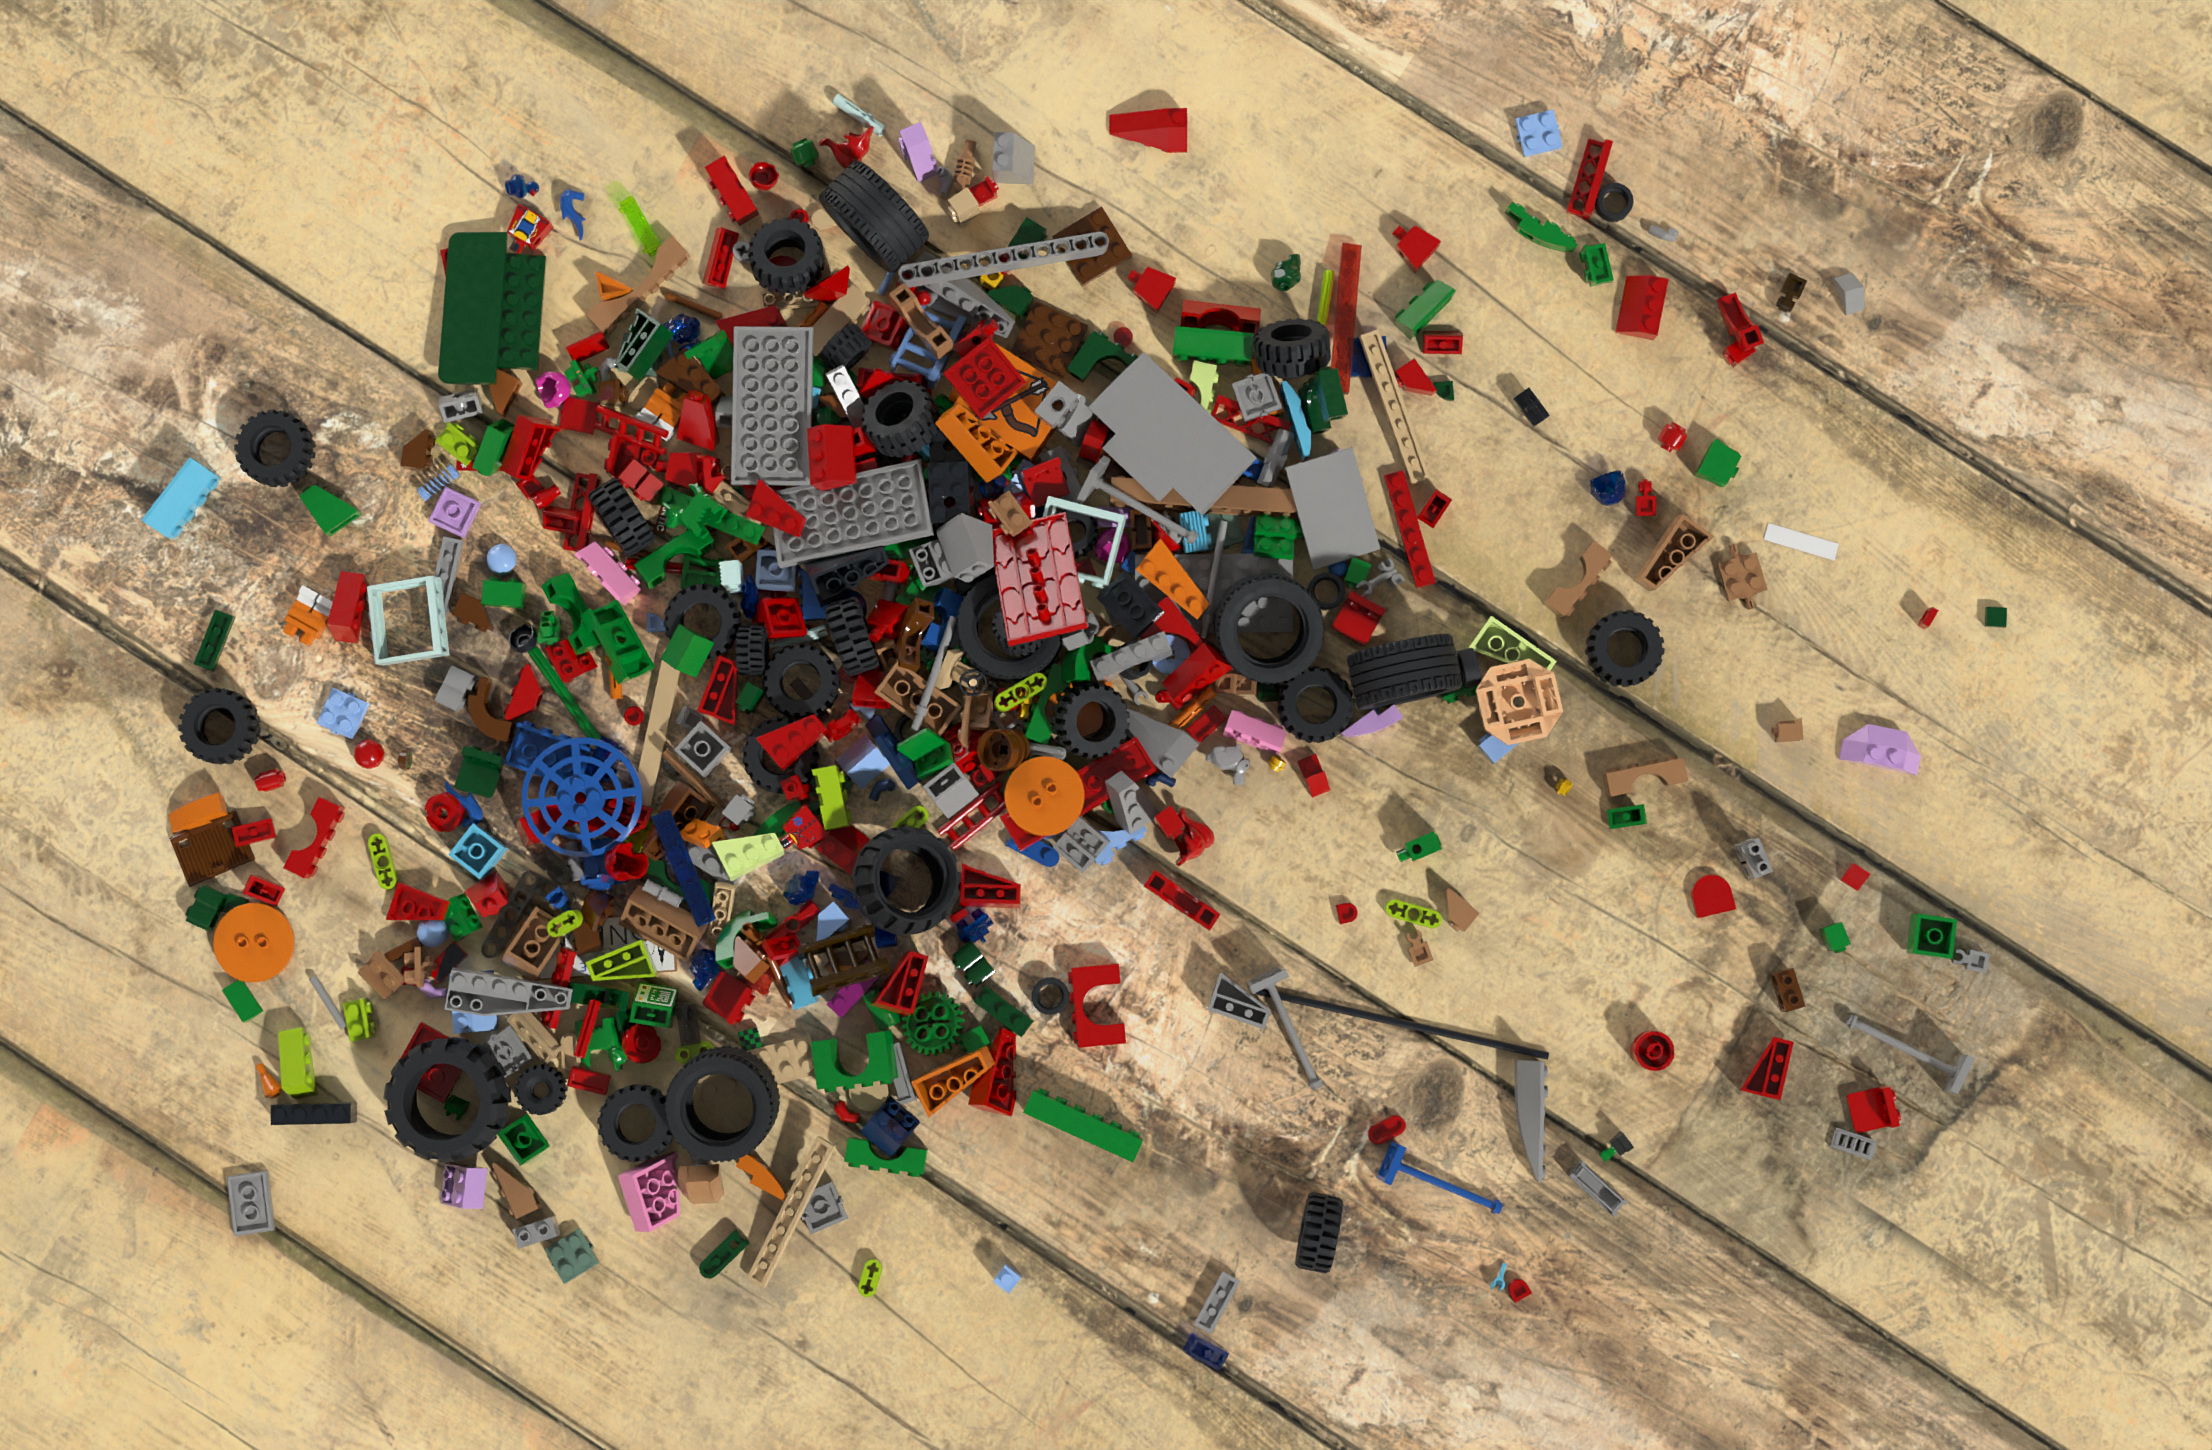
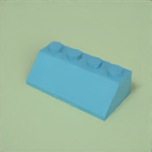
M189 457L142 518V521L165 537L173 540L181 534L185 523L194 517V512L198 506H202L205 503L208 493L218 486L220 477L200 462Z

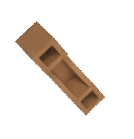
M905 283L889 293L892 306L937 360H940L954 349L953 340L941 326L936 325L929 318L917 297Z
M1593 541L1579 558L1583 566L1581 582L1571 588L1556 587L1543 604L1561 619L1565 615L1569 617L1576 608L1573 606L1577 600L1582 601L1588 593L1586 588L1589 585L1593 586L1600 578L1597 574L1601 569L1605 571L1612 563L1609 560L1612 554L1596 541Z
M1677 755L1666 757L1665 762L1658 763V759L1646 761L1645 766L1639 767V764L1635 763L1627 765L1625 770H1619V767L1607 769L1608 773L1603 774L1607 797L1630 793L1634 781L1644 774L1658 777L1665 786L1689 781L1684 758L1678 759Z

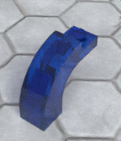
M880 870V887L885 898L888 899L895 890L900 878ZM832 883L830 884L828 891L832 892V897L841 901L843 897L846 898L843 906L852 909L860 907L856 898H853L852 892Z

